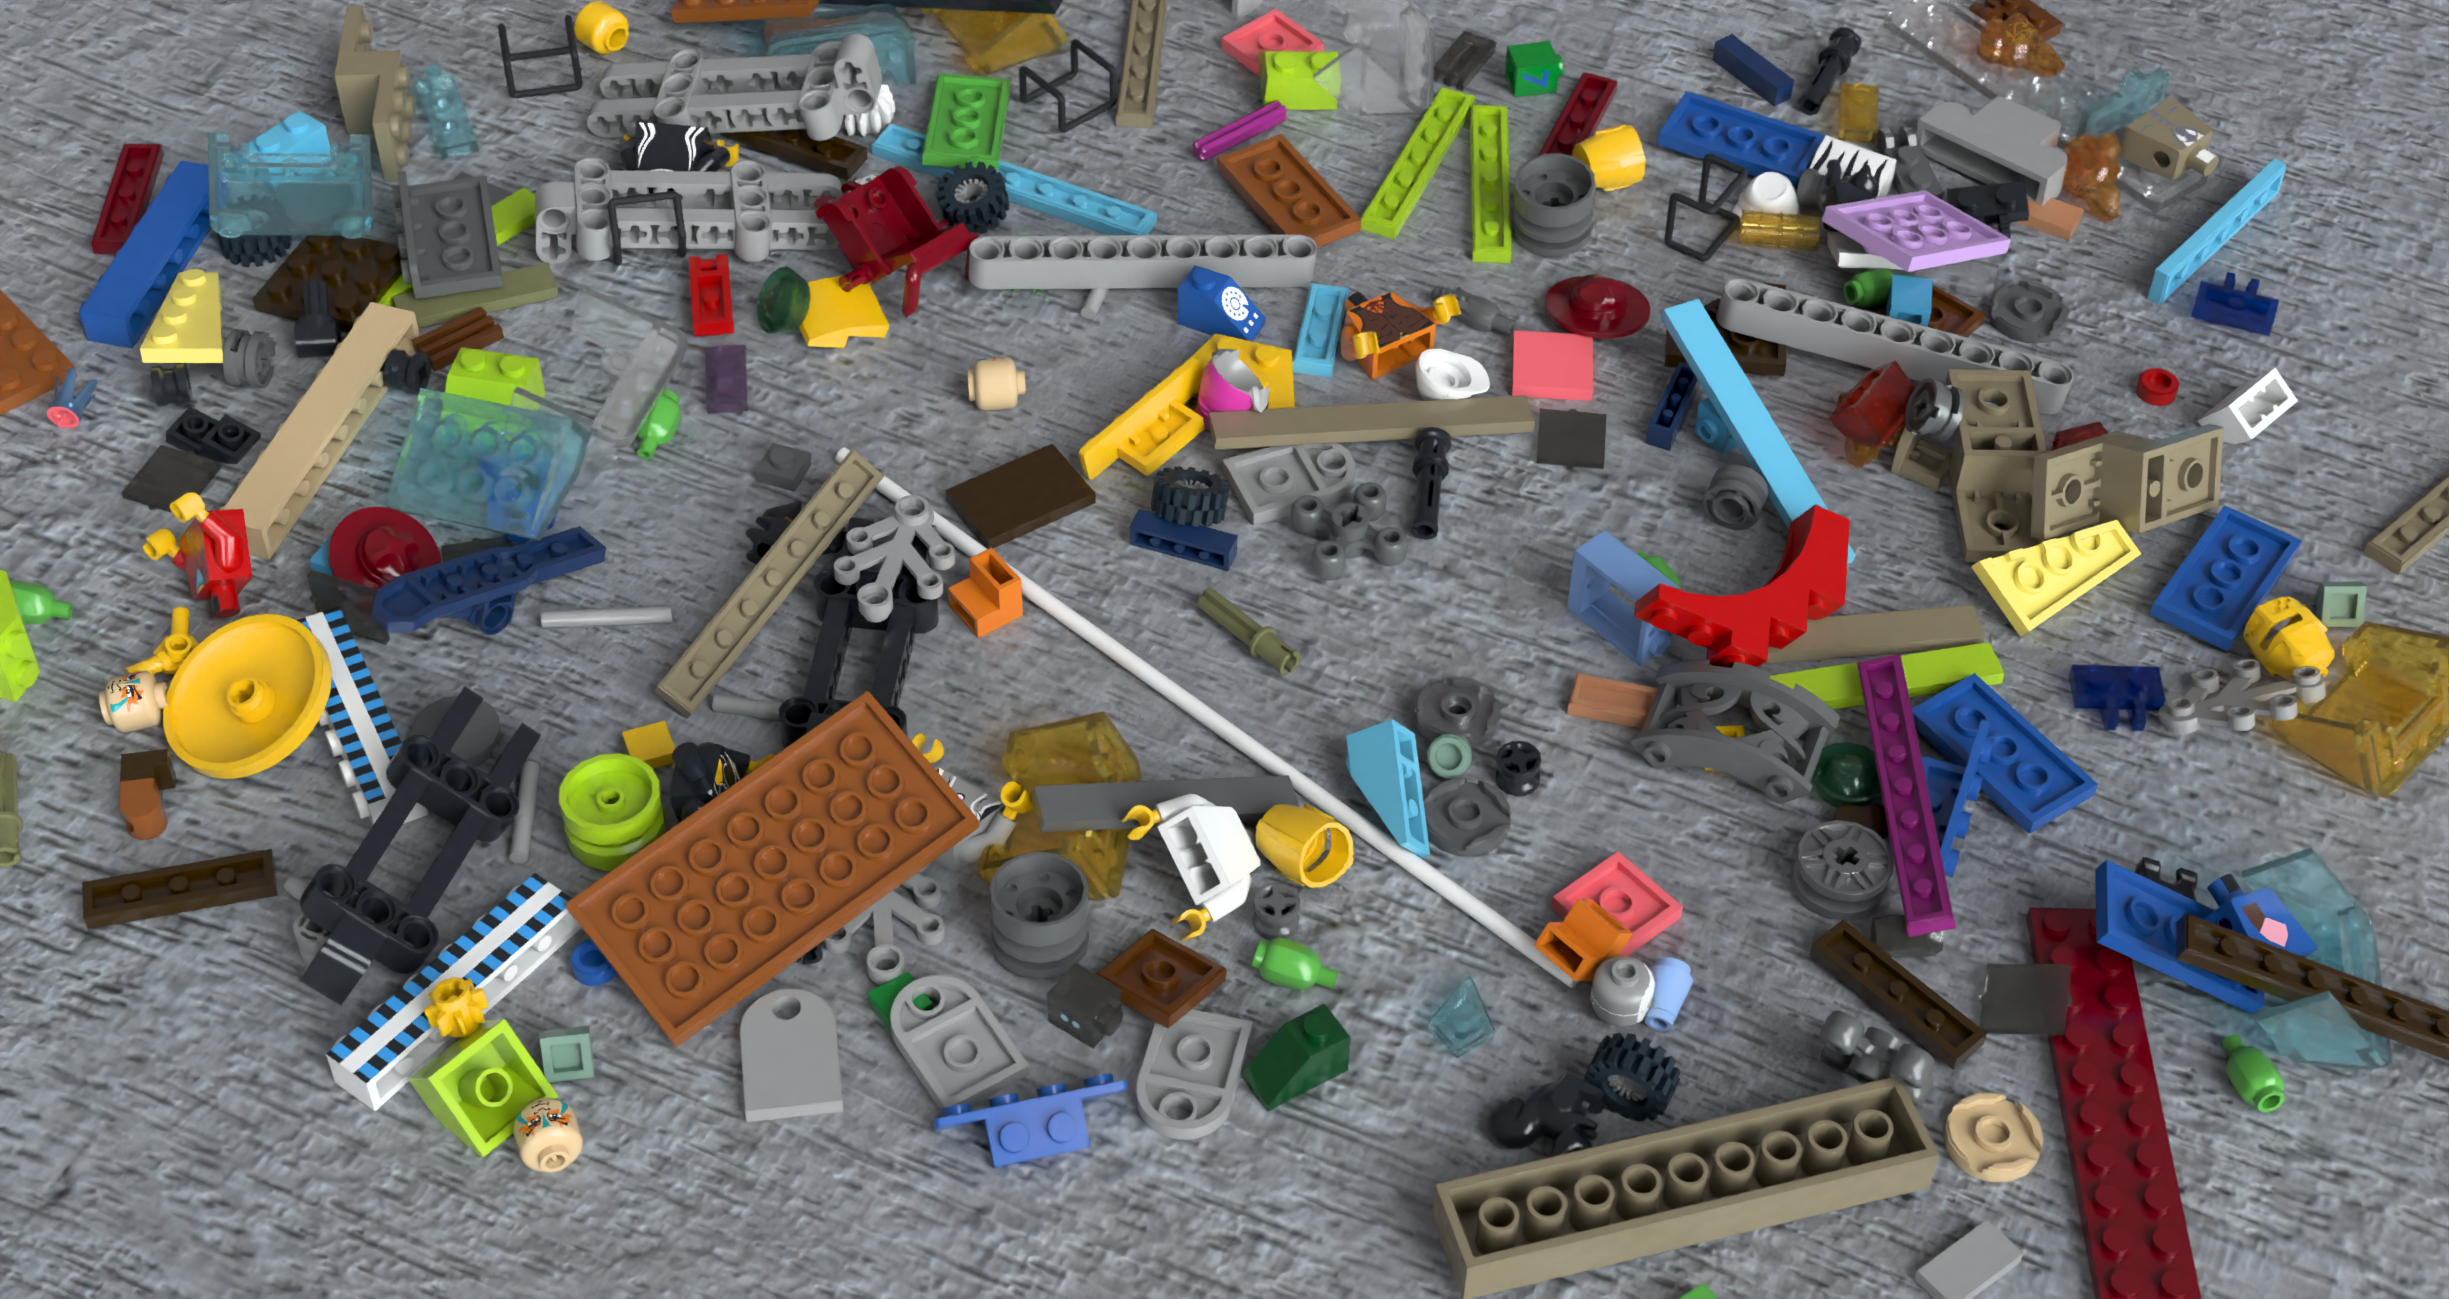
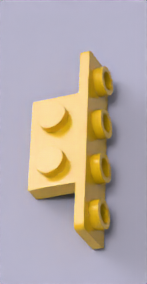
M1194 356L1191 357L1183 365L1174 369L1171 375L1154 389L1146 392L1126 412L1117 416L1097 436L1089 439L1079 450L1084 476L1089 480H1093L1120 458L1148 477L1205 429L1203 417L1183 405L1200 391L1203 375L1201 361Z

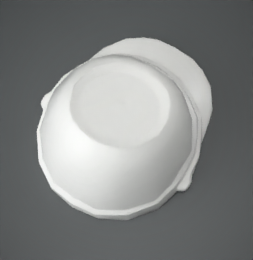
M1764 172L1756 176L1742 191L1733 209V213L1740 217L1739 225L1758 234H1768L1798 218L1799 203L1796 190L1787 177L1777 172Z
M1428 349L1421 353L1415 365L1417 389L1424 401L1467 399L1473 394L1487 391L1490 387L1489 377L1484 367L1476 360L1465 355L1443 349Z

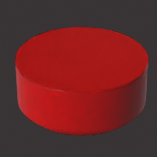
M2160 368L2147 369L2139 376L2136 393L2141 400L2155 406L2168 405L2176 398L2179 381L2175 375L2167 370Z

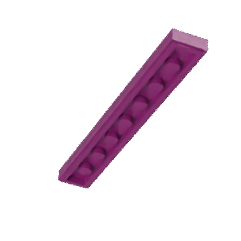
M1901 654L1857 662L1909 937L1954 929L1956 926Z

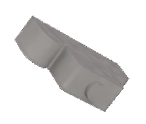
M2002 96L1993 99L1975 115H1971L1968 108L1962 104L1943 102L1933 107L1918 120L1916 131L1917 145L1921 146L1925 156L1987 185L2024 181L2027 199L2040 206H2043L2051 198L2055 199L2061 192L2068 160L2066 154L2056 148L2061 128L2060 122Z

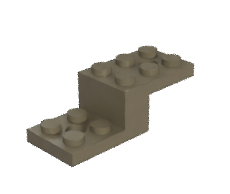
M347 5L334 74L347 135L374 134L384 181L399 182L398 172L402 171L403 166H408L409 152L406 142H412L413 138L410 118H416L415 96L409 95L407 89L410 88V70L408 65H402L400 50L377 51L371 49L370 43L373 41L371 20H365L362 5Z
M1948 369L1946 385H1952L1961 389L1965 396L1963 417L1955 431L1956 441L1948 470L1964 562H1979L1991 557L1993 559L2017 549H2026L2039 545L2044 541L2031 537L2032 470L2034 467V456L2047 453L2030 371ZM1985 402H1996L1999 407L1988 405ZM1993 524H2003L2008 530L1998 529Z
M2208 424L2158 441L2114 431L2034 456L2032 508L2030 513L2031 537L2044 541L2098 522L2104 524L2114 520H2118L2125 530L2142 533L2219 507L2224 427Z

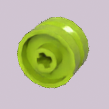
M621 753L597 755L580 762L569 771L559 787V806L564 821L567 844L574 857L588 867L612 871L666 833V818L664 806L662 805L659 779L652 767L638 757Z

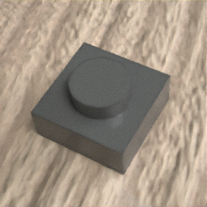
M772 443L756 468L757 482L795 492L812 465L811 453Z

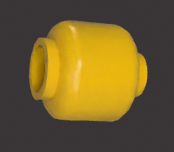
M593 1L585 5L578 12L574 23V32L576 38L582 44L597 54L608 55L624 47L629 37V24L627 18L614 7L603 1Z

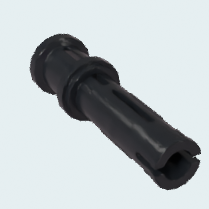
M1845 27L1836 28L1832 31L1829 37V46L1823 48L1819 54V67L1797 102L1801 104L1799 109L1803 113L1816 115L1820 111L1837 77L1848 71L1851 65V56L1857 54L1861 47V39L1855 31Z
M1435 427L1424 428L1415 436V447L1418 450V456L1413 460L1412 471L1417 478V488L1411 532L1415 537L1423 540L1432 539L1437 536L1441 483L1449 473L1446 453L1451 449V437L1445 430ZM1434 439L1437 440V445L1435 446V448H1433Z

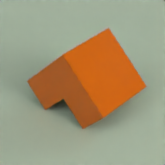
M992 548L969 558L970 577L948 588L949 607L977 638L1023 616L1021 578Z
M1577 899L1563 922H1548L1533 946L1574 981H1593L1595 971L1600 964L1611 957L1619 956L1633 933L1594 900Z

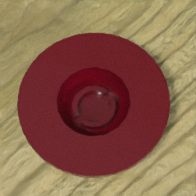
M1598 274L1562 280L1549 289L1545 298V310L1551 320L1572 333L1586 337L1602 339L1625 337L1641 330L1650 318L1651 308L1644 294L1625 282Z
M367 507L349 514L337 525L328 544V563L336 583L353 601L370 610L373 608L377 589L400 575L442 563L437 544L425 527L411 516L386 507Z

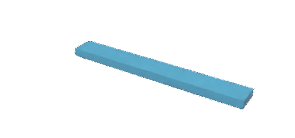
M890 123L872 144V155L942 179L946 172H949L951 175L954 174L953 168L922 165V153L926 137L924 134ZM1001 160L999 161L998 171L996 172H1000L1003 177L1009 197L1008 201L1107 235H1148L1157 223V213Z
M1696 299L1664 309L1660 317L1750 467L1766 481L1769 489L1768 496L1787 528L1789 529L1790 522L1815 504L1827 509L1700 300ZM1849 544L1847 565L1852 563L1856 556Z

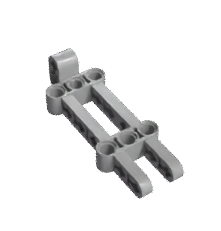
M855 33L846 35L841 43L838 41L825 42L817 46L812 54L703 59L702 53L699 50L688 48L676 52L670 61L625 63L608 66L603 74L600 90L610 100H600L592 105L587 119V126L591 132L603 138H620L624 134L636 137V121L708 127L710 133L806 129L811 139L827 140L839 132L844 115L866 114L874 110L882 85V73L871 40L864 35Z
M590 157L583 158L575 164L574 182L545 183L535 193L536 253L540 260L546 263L549 262V264L562 263L570 257L572 235H576L577 251L583 258L594 261L608 258L613 248L607 208L608 201L617 197L649 194V187H653V193L667 192V189L674 188V191L680 195L686 231V249H734L740 259L758 262L766 259L770 249L833 250L839 248V243L833 233H826L829 227L823 219H818L815 214L818 208H815L813 204L817 198L822 196V191L828 190L825 196L831 199L842 197L840 181L831 174L766 173L765 168L760 163L752 160H741L734 163L731 172L610 170L609 165L605 161ZM628 188H635L634 193H627ZM713 189L712 194H705L706 190ZM804 189H809L807 190L808 196H804ZM784 190H790L789 195H783ZM673 199L615 206L621 248H678V231H670L671 226H677ZM652 225H656L657 232H652ZM631 226H638L637 230H631ZM710 227H717L716 231H710ZM794 227V232L789 233V228ZM808 227H812L813 233H809Z

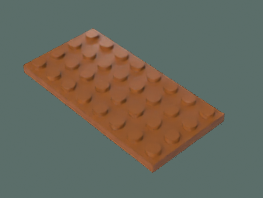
M866 691L565 903L569 914L672 1045L677 1048L980 827L979 820L871 693Z

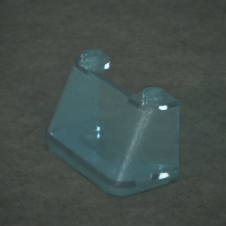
M875 4L815 12L811 17L768 19L761 23L757 29L756 39L759 57L812 54L814 49L822 43L829 41L841 43L846 35L853 33L864 35L874 45L882 74L886 73V70L891 72L896 77L898 86L916 84L914 40L911 29L900 12L890 4Z
M208 133L209 219L211 228L218 232L219 235L226 238H236L241 235H338L355 239L364 236L365 233L372 229L373 201L370 134H350L349 145L338 150V144H330V154L249 153V143H241L240 149L230 144L228 133Z

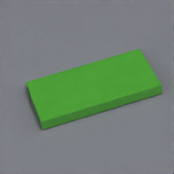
M937 74L922 153V165L949 168L959 165L961 169H966V162H972L973 168L977 167L978 162H983L986 169L989 165H992L998 171L1011 80Z

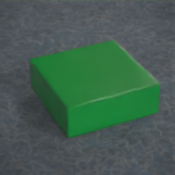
M908 971L867 993L868 1003L890 1032V1016L893 1002L905 986L915 981ZM926 994L919 995L913 1000V1004L920 1010L933 1009V1003Z

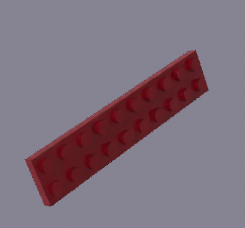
M2029 907L2026 922L2095 1299H2202L2132 958L2096 942V909Z

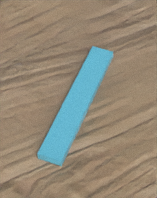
M2274 158L2157 267L2147 299L2157 304L2163 303L2279 192L2286 164Z

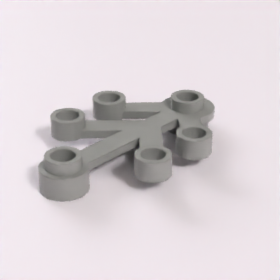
M904 496L896 502L891 517L864 528L856 527L851 529L846 536L847 548L854 556L841 557L834 563L835 580L842 585H851L860 579V571L883 562L876 581L862 586L857 594L859 612L870 622L884 621L892 612V589L903 564L917 580V592L920 597L933 600L942 595L943 578L941 574L932 571L911 545L915 534L929 549V561L933 568L947 570L955 564L954 546L944 542L931 526L934 522V511L928 501L921 496ZM896 533L893 540L873 548L874 540Z
M2251 658L2240 659L2233 663L2234 677L2216 698L2204 700L2208 694L2214 693L2219 689L2218 672L2208 668L2199 669L2191 674L2192 688L2186 695L2170 699L2160 707L2158 713L2159 720L2164 724L2165 730L2172 734L2195 732L2200 728V723L2229 727L2235 731H2246L2255 726V715L2268 716L2281 721L2291 720L2298 715L2297 702L2315 703L2324 699L2326 696L2325 677L2320 674V670L2317 667L2302 666L2293 670V675L2289 680L2247 690L2252 683L2259 681L2261 678L2260 663Z
M917 872L902 883L903 886L913 891L916 905L892 890L824 940L825 949L833 954L846 952L852 945L851 935L873 915L875 947L869 951L866 958L869 978L881 986L904 974V954L900 948L894 946L892 914L916 929L917 938L920 943L927 946L939 944L945 936L943 919L936 914H928L920 909H932L940 904L942 899L941 885L936 879L925 878ZM925 891H932V892H934L933 894L928 895V896L921 894V893H923V892H925ZM929 927L937 929L933 932L924 931L926 928ZM837 935L844 937L840 940L831 939L833 936Z

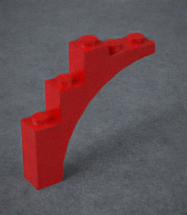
M1815 504L1790 522L1785 551L1775 573L1764 587L1745 594L1710 596L1688 593L1659 583L1635 602L1634 617L1652 624L1655 628L1683 637L1692 644L1706 647V659H1710V665L1732 668L1734 662L1759 667L1768 660V647L1782 650L1807 632V619H1822L1845 605L1850 520Z

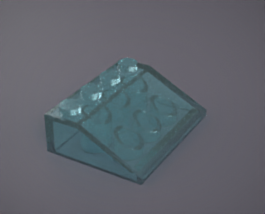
M421 388L384 507L540 541L580 473L591 433L572 418Z

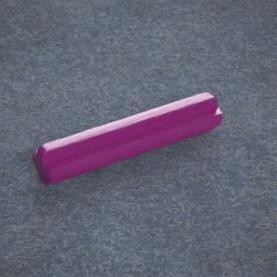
M1274 101L1196 140L1193 143L1194 150L1192 152L1200 161L1205 162L1284 122L1287 118V109L1279 101Z

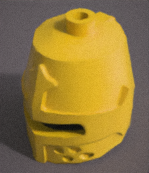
M1617 125L1598 130L1595 135L1576 144L1573 149L1572 156L1586 163L1594 173L1595 188H1603L1604 192L1625 188L1643 180L1646 163L1645 154L1637 132L1632 125Z
M2290 596L2279 597L2259 605L2245 626L2243 634L2245 644L2248 646L2250 653L2272 676L2278 674L2284 679L2289 680L2293 675L2294 669L2302 666H2314L2325 677L2329 672L2327 667L2334 658V649L2325 634L2328 629L2305 604L2302 605L2298 600ZM2292 617L2288 624L2276 635L2265 640L2269 631L2276 624Z
M1304 803L1303 807L1289 804L1274 805L1258 821L1255 836L1256 847L1276 866L1275 871L1302 886L1306 885L1310 888L1325 887L1336 881L1353 864V840L1349 830L1335 821L1334 817ZM1327 828H1329L1331 833L1329 854L1317 868L1308 872L1307 868L1314 864L1326 850Z

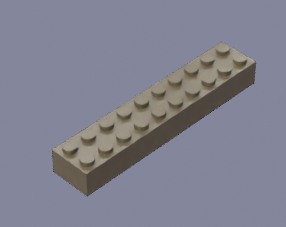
M1891 1077L1435 1184L1432 1220L1462 1299H1472L1927 1189L1930 1187L1939 1153L1905 1085Z

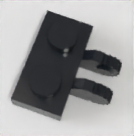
M2024 181L1947 189V203L1986 225L1998 224V232L2008 238L2011 237L2009 222L2029 220V207Z

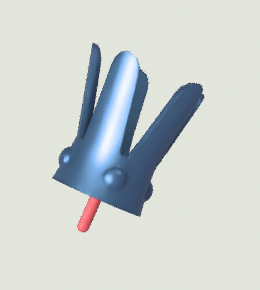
M70 368L67 371L59 395V376L56 375L54 401L49 403V409L47 410L49 420L58 427H77L79 421L82 420V411L96 396L95 394L91 396L98 383L96 379L90 380L74 399L73 388L76 370Z

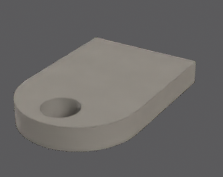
M1339 443L1274 446L1223 459L1222 472L1252 525L1256 526L1291 516L1294 502L1304 495L1316 496L1322 501L1324 506L1339 502L1350 493L1354 486L1355 461L1351 453ZM1327 464H1337L1341 468L1328 469L1324 466Z
M946 975L926 976L909 983L896 996L890 1016L892 1038L940 1110L964 1103H970L971 1106L1029 1075V1064L979 993L963 980ZM926 994L935 998L939 1004L932 1010H920L913 1004V1000L919 995Z
M793 988L767 993L753 1002L743 1015L740 1025L746 1121L754 1122L843 1112L836 1020L829 1004L815 993ZM783 1008H795L799 1011L798 1015L791 1019H780L775 1016Z
M1192 1009L1169 1029L1155 1022L1136 1084L1137 1109L1146 1125L1160 1135L1178 1140L1201 1138L1217 1130L1228 1118L1233 1105L1253 1033V1021ZM1174 1107H1183L1189 1110L1191 1115L1183 1120H1174L1168 1117L1166 1112Z

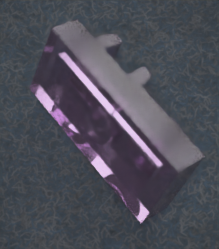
M746 345L705 347L706 405L708 414L748 411Z

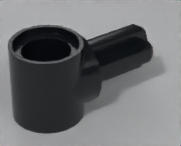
M311 280L303 285L305 316L300 317L299 322H295L294 327L297 354L299 358L333 356L336 346L342 342L339 322L334 316L329 315L328 286L326 282Z

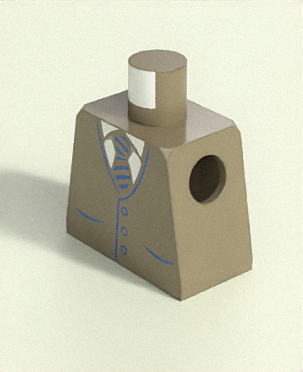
M2172 97L2126 126L2118 155L2169 180H2175L2191 168L2205 177L2209 176L2219 161L2216 155L2207 151L2213 134L2211 127Z

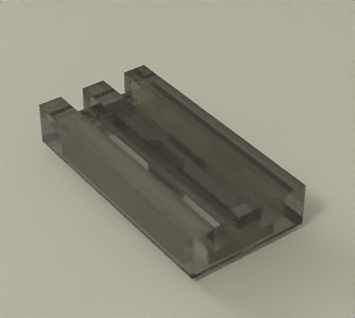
M1463 31L1432 67L1430 80L1437 82L1441 77L1444 78V85L1450 87L1455 82L1456 89L1463 91L1496 51V42L1468 31ZM1470 42L1473 43L1468 50L1461 54ZM1461 54L1459 61L1454 65V67L1451 70L1448 69L1450 65L1456 60V58Z

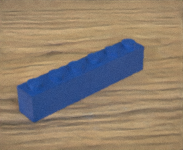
M180 161L173 173L166 178L165 185L157 197L150 202L148 210L140 222L133 227L132 233L123 247L116 252L115 258L105 274L99 277L96 287L88 299L81 304L79 318L84 325L88 341L134 348L164 302L178 272L184 271L214 225L215 220L218 219V214L224 210L231 199L224 167Z

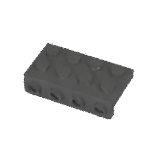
M406 171L398 172L399 185H392L395 208H402L395 210L398 233H405L398 235L401 258H408L407 260H401L404 283H412L415 299L503 287L487 176L408 186Z

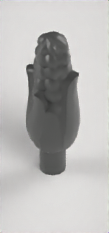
M1437 286L1432 290V301L1448 294L1456 296L1461 314L1451 317L1460 319L1481 331L1496 329L1511 335L1515 330L1516 321L1501 315L1500 308L1486 298L1470 294L1460 287L1455 290L1449 287Z

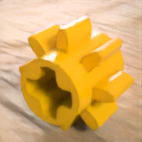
M448 978L438 983L433 991L428 993L431 1005L424 1008L430 1027L438 1026L441 1036L465 1037L476 1031L480 1023H484L485 1018L482 1010L489 1007L483 989H475L471 979Z

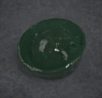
M787 266L779 267L771 273L759 294L757 319L761 329L768 334L793 332L804 321L809 309L811 296L807 281Z
M1851 742L1833 743L1823 747L1812 776L1816 791L1823 801L1835 808L1843 804H1856L1860 807L1871 804L1881 793L1874 751L1866 746Z

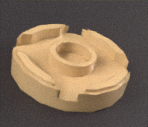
M1975 1093L1960 1099L1948 1115L1944 1128L1943 1139L1946 1152L1956 1166L1978 1179L1988 1182H2011L2026 1176L2037 1164L2044 1140L2040 1123L2029 1108L2018 1102V1105H2015L2012 1102L2006 1101L2007 1096L1998 1093Z

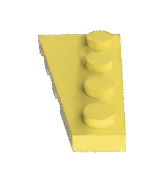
M200 269L178 272L140 347L142 363H223L221 287L218 272H204Z
M2118 520L2074 532L2063 538L2047 540L2030 548H2021L2000 557L1981 560L1971 566V568L2021 637L2141 555V552Z

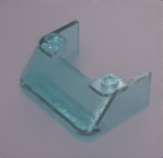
M2312 847L2242 871V879L2253 891L2265 888L2272 890L2314 941L2318 949L2307 956V959L2383 987L2377 939L2368 915ZM2330 991L2256 1013L2257 1022L2274 1040L2278 1052L2282 1056L2287 1055L2293 1062L2363 1070H2374L2392 1063L2390 1039L2360 1028Z

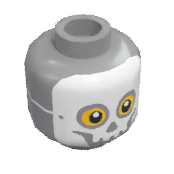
M1617 956L1603 961L1595 971L1590 1000L1594 1012L1608 1024L1620 1027L1633 1026L1641 1022L1651 1006L1655 987L1653 974L1646 964L1636 958Z

